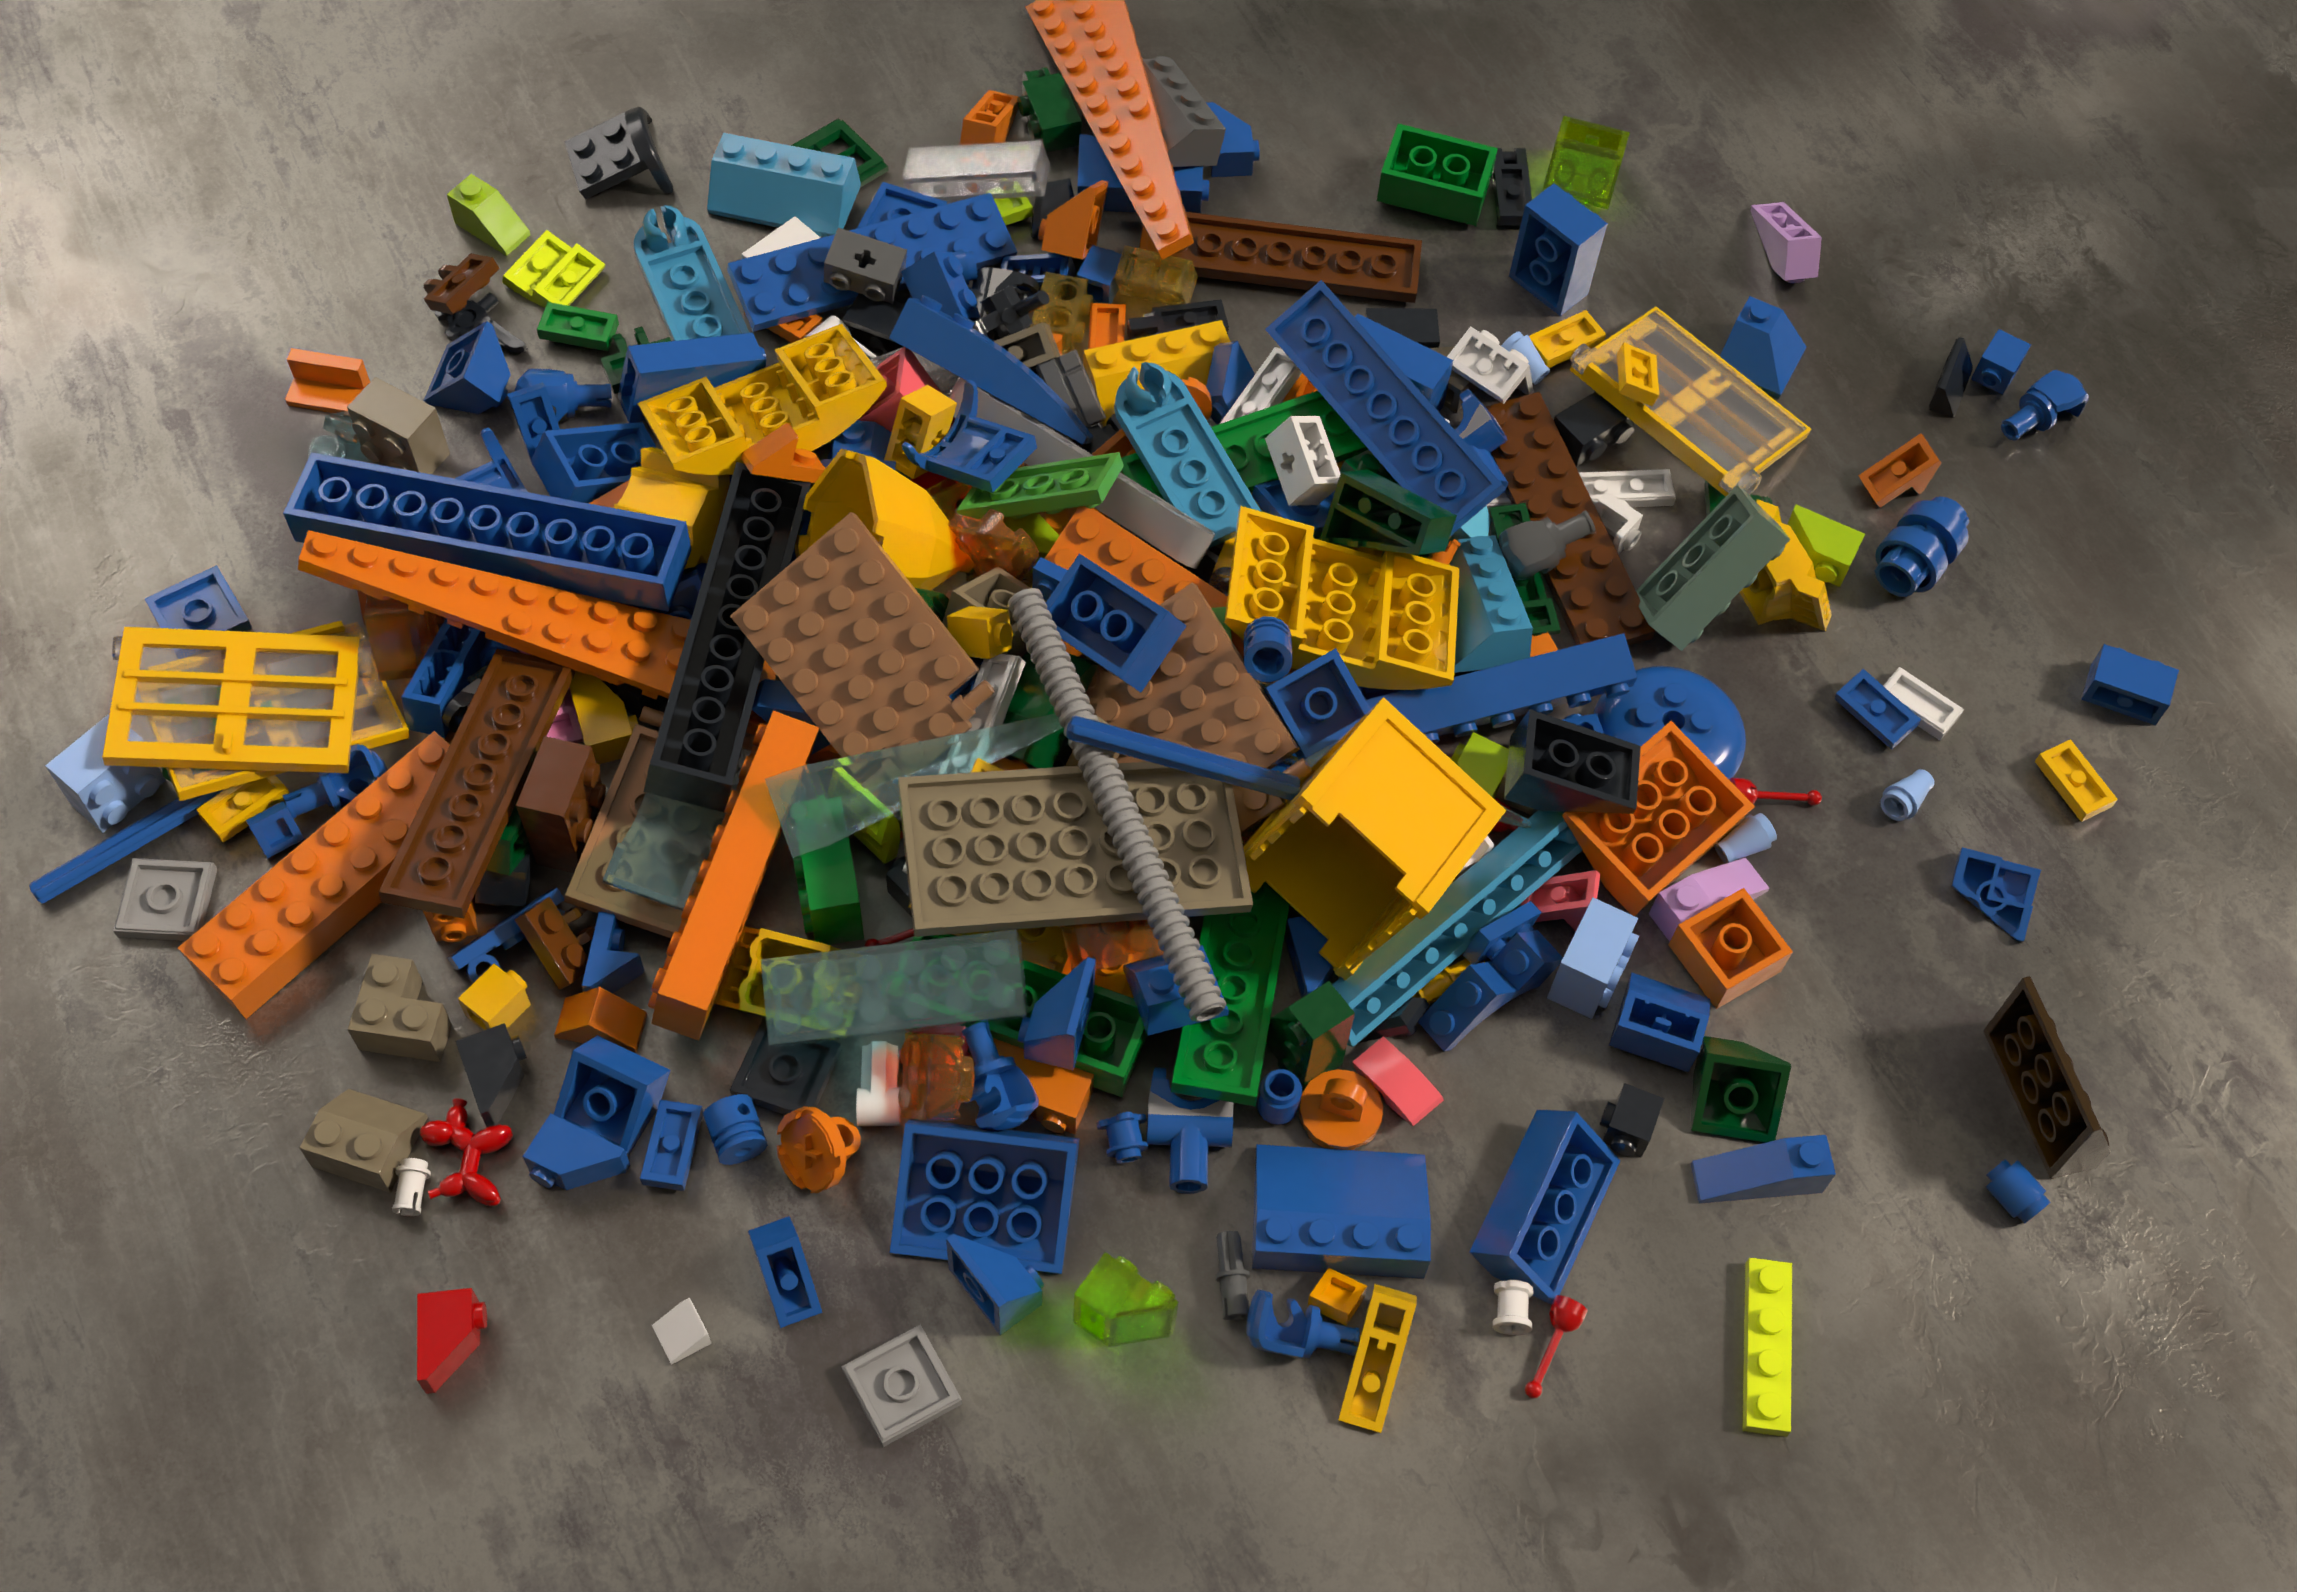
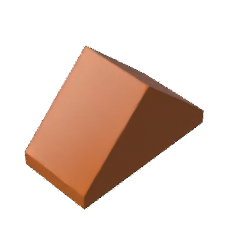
M601 987L594 988L565 998L554 1036L557 1039L586 1043L598 1035L627 1050L637 1052L647 1012Z

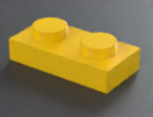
M1584 310L1529 335L1545 365L1551 368L1596 347L1605 340L1606 333L1588 311Z
M1623 342L1617 352L1619 394L1631 402H1642L1653 407L1659 397L1656 355Z
M2071 739L2040 753L2035 760V763L2081 822L2112 808L2118 800Z
M274 775L227 788L201 805L196 811L200 818L224 843L248 826L247 819L285 801L283 795L289 794V791L280 779Z

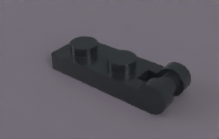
M1498 148L1492 174L1498 225H1521L1525 205L1532 200L1526 149L1514 148V151H1502V148Z

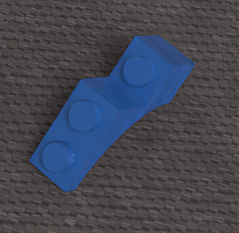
M1538 930L1517 933L1492 961L1469 965L1418 1020V1023L1444 1052L1452 1050L1471 1030L1497 1009L1515 997L1531 989L1538 988L1561 964L1563 957Z

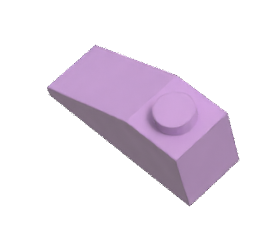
M1784 202L1751 205V214L1772 269L1784 281L1789 283H1801L1806 278L1818 277L1822 237Z
M1745 857L1692 874L1659 892L1649 915L1670 942L1678 924L1740 889L1745 888L1754 900L1768 892L1769 887Z

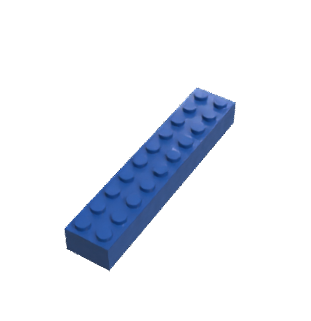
M311 452L283 512L296 542L304 543L307 532L310 530L595 598L663 611H670L692 550L686 521Z

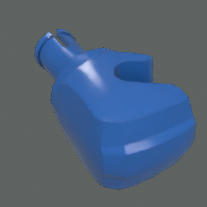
M528 369L518 379L515 391L543 382L553 405L557 422L565 414L566 418H574L575 410H578V407L611 408L612 404L610 400L612 399L611 384L577 385L573 374H565V371Z
M2053 370L2031 385L2019 400L2020 411L2002 421L2001 430L2008 439L2013 441L2019 439L2021 435L2031 428L2039 431L2049 430L2057 422L2056 412L2066 410L2078 418L2087 404L2089 395L2083 388V384L2076 377Z
M355 744L351 746L348 773L318 772L319 777L316 778V783L289 794H284L283 798L293 819L325 804H328L329 807L333 806L337 813L388 769L376 752L368 749L366 746Z
M980 1022L965 1028L962 1033L966 1038L975 1066L966 1074L969 1084L966 1086L964 1102L969 1103L976 1100L979 1112L975 1121L979 1128L983 1130H1006L1018 1127L1039 1106V1099L1032 1083L1023 1071L1016 1066L1013 1057L999 1056L988 1022Z
M1257 1289L1252 1297L1246 1327L1247 1336L1254 1348L1278 1355L1307 1359L1311 1357L1317 1347L1345 1353L1349 1356L1356 1354L1358 1346L1354 1345L1353 1342L1340 1339L1359 1342V1328L1322 1321V1316H1320V1308L1313 1305L1308 1306L1304 1315L1297 1301L1292 1298L1287 1299L1288 1320L1284 1323H1278L1273 1312V1294Z

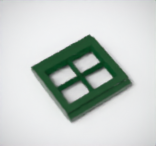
M839 118L791 145L823 152V148L842 138L850 147L837 155L851 157L857 153L866 161L857 167L861 182L860 188L889 171L884 159L848 124Z

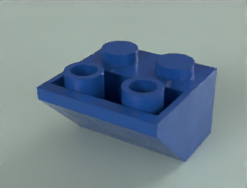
M1631 972L1609 1046L1689 1072L1700 1052L1710 1016V998Z

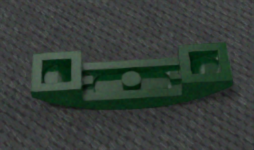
M1526 503L1490 507L1488 511L1491 518V536H1496L1498 544L1501 532L1514 525L1530 521ZM1540 571L1526 580H1516L1511 574L1533 627L1532 635L1538 636L1547 632L1550 635L1559 634L1560 626L1552 598H1547Z

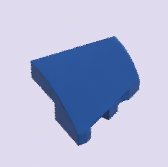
M1962 847L1958 853L1951 887L1994 921L2013 939L2024 942L2041 870L2002 860L2003 857Z

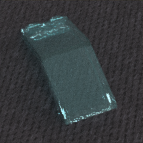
M741 748L730 794L732 790L737 788L742 765L746 756H750V750ZM646 793L632 826L622 843H618L602 882L683 911L689 895L692 894L697 884L696 879L704 859H708L711 851L710 845L718 824L722 825L726 813Z

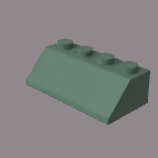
M1737 485L1636 590L1641 600L1638 607L1649 626L1682 651L1689 643L1699 639L1704 628L1716 616L1723 614L1727 610L1731 600L1743 588L1749 587L1755 581L1758 572L1770 560L1780 556L1790 538L1781 526Z

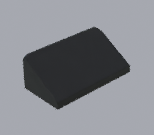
M1959 337L1955 340L1929 404V410L1950 418H1954L1973 370L1964 338Z

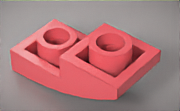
M1385 1037L1380 1038L1352 1061L1355 1071L1367 1078L1382 1093L1385 1103L1412 1127L1444 1101L1443 1096L1422 1072Z

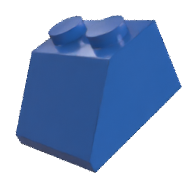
M597 1035L573 1050L553 1115L624 1148L628 1157L658 1109L671 1070Z

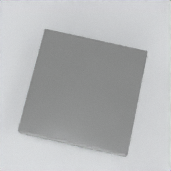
M132 858L113 930L116 936L121 938L179 941L189 939L205 923L217 873V867L214 862Z
M921 1324L841 1366L882 1447L891 1444L962 1405L959 1393Z

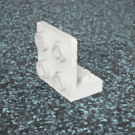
M1470 326L1447 356L1454 360L1452 370L1503 404L1516 388L1526 395L1531 394L1533 385L1528 359L1515 349H1511L1509 352L1500 346L1499 340L1490 332L1482 330L1480 333Z

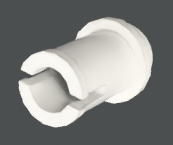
M417 1158L402 1159L401 1165L396 1167L395 1172L399 1176L395 1202L392 1207L394 1213L398 1214L400 1209H402L401 1215L418 1216L421 1214L420 1207L425 1180L431 1176V1171L427 1169L428 1162Z

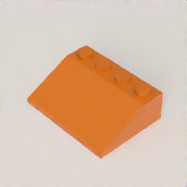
M1670 721L1640 748L1637 806L1633 814L1564 812L1562 817L1594 870L1600 873V880L1605 888L1631 915L1636 916L1657 897L1659 892L1671 885L1737 826L1755 806Z

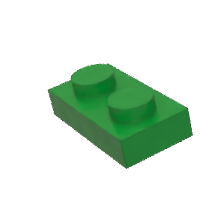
M547 302L537 327L539 339L609 351L613 341L612 335H615L619 321L617 314Z

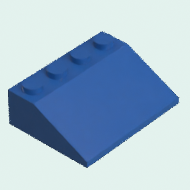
M909 1119L904 1127L890 1253L948 1260L946 1238L956 1234L1015 1256L1024 1268L1030 1265L1035 1271L1062 1274L1080 1138L1014 1130H983L979 1126Z
M1256 1144L1252 1269L1325 1273L1329 1267L1341 1274L1425 1278L1431 1262V1218L1424 1154Z

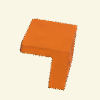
M291 348L287 357V362L294 377L285 398L288 406L349 415L347 406L370 383L362 359Z

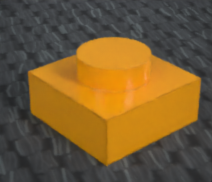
M1328 1267L1309 1295L1307 1307L1309 1305L1317 1306L1320 1308L1321 1314L1346 1326L1364 1300L1367 1285Z

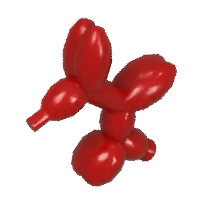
M455 1098L452 1100L453 1106L449 1108L445 1121L436 1120L426 1123L420 1129V1136L424 1143L430 1146H443L452 1142L455 1147L464 1151L460 1172L447 1176L440 1182L437 1188L427 1192L430 1199H433L440 1195L445 1197L457 1196L467 1191L474 1200L486 1206H497L501 1200L497 1187L488 1178L477 1174L481 1154L498 1151L506 1146L512 1139L513 1133L509 1126L498 1124L486 1127L474 1134L471 1130L465 1128L468 1114L464 1107L467 1105V1101Z

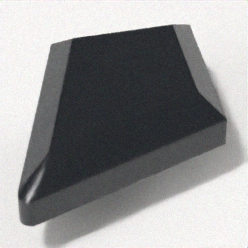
M1070 178L1036 184L1031 227L1032 238L1038 236L1043 218L1047 219L1048 214L1074 197Z
M1411 997L1358 1043L1400 1034L1405 1037L1413 1035L1417 1031L1416 1023L1429 1007L1426 998Z

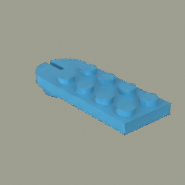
M668 205L661 206L664 228L671 243H668L665 233L661 232L658 227L654 209H650L643 219V226L635 235L634 249L636 259L672 341L750 333L701 227L695 221L684 217L678 209Z
M1142 363L1140 374L1134 366L1127 378L1119 386L1115 398L1114 411L1123 431L1164 500L1215 533L1208 549L1235 537L1240 506L1261 511L1184 382L1175 374L1166 371L1155 363ZM1138 375L1139 381L1141 382L1145 390L1141 389L1137 385Z

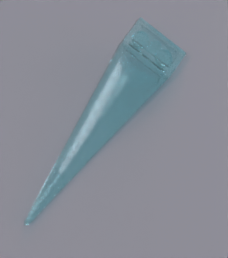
M1056 714L803 765L765 779L792 858L834 844L899 811L898 777L970 773L977 758L992 764L1061 729L1062 726L1059 723V717Z

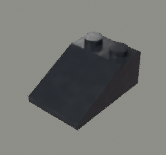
M1529 710L1510 736L1504 799L1540 811L1633 814L1637 806L1641 746Z

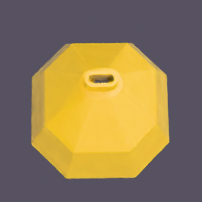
M840 449L806 494L803 509L810 511L811 517L807 535H797L794 548L796 559L852 512L858 516L915 588L931 591L958 571L969 573L979 561V550L967 547V544L927 490L874 457Z

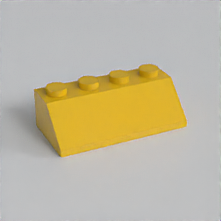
M1222 320L1084 350L1083 365L1106 416V419L1100 422L1101 428L1106 426L1107 420L1115 414L1114 405L1117 390L1134 366L1140 374L1142 363H1155L1166 371L1175 374L1180 379L1188 380V377L1195 378L1206 386L1214 347L1220 343L1230 342ZM1138 375L1137 385L1144 390Z

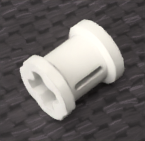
M1518 1280L1495 1283L1494 1293L1498 1296L1497 1318L1493 1320L1492 1328L1499 1333L1508 1335L1530 1333L1532 1331V1322L1528 1319L1529 1297L1533 1295V1286Z

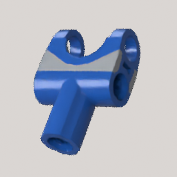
M1466 389L1459 394L1463 402L1461 404L1463 419L1455 431L1499 479L1506 490L1509 484L1490 453L1507 442L1508 439L1494 416L1469 389Z
M1155 1067L1148 1099L1147 1144L1170 1145L1169 1187L1171 1190L1185 1194L1205 1191L1208 1188V1147H1232L1233 1103L1209 1098H1202L1196 1101L1183 1100L1171 1092L1169 1079H1166V1068Z

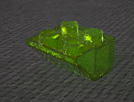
M1563 116L1542 192L1554 183L1565 192L1571 194L1578 202L1608 210L1630 132Z
M1105 1252L1074 1293L1073 1323L1108 1347L1167 1338L1175 1330L1179 1301L1174 1299L1175 1294L1163 1283L1158 1281L1151 1283L1140 1276L1137 1267L1126 1258L1117 1256L1115 1259Z

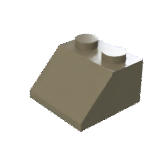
M347 1089L319 1109L299 1148L313 1168L391 1193L399 1177L395 1172L396 1167L401 1165L402 1159L408 1158L420 1134V1129L425 1124L428 1116L425 1113Z

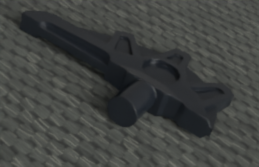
M490 292L477 303L473 300H467L466 306L454 314L435 311L439 321L447 320L449 327L445 334L451 341L488 321L493 325L501 347L507 348L514 353L526 352L528 350L524 342L514 337L488 316L487 313L499 304L498 299Z

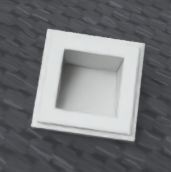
M690 1298L680 1302L652 1325L671 1365L712 1344L708 1332Z

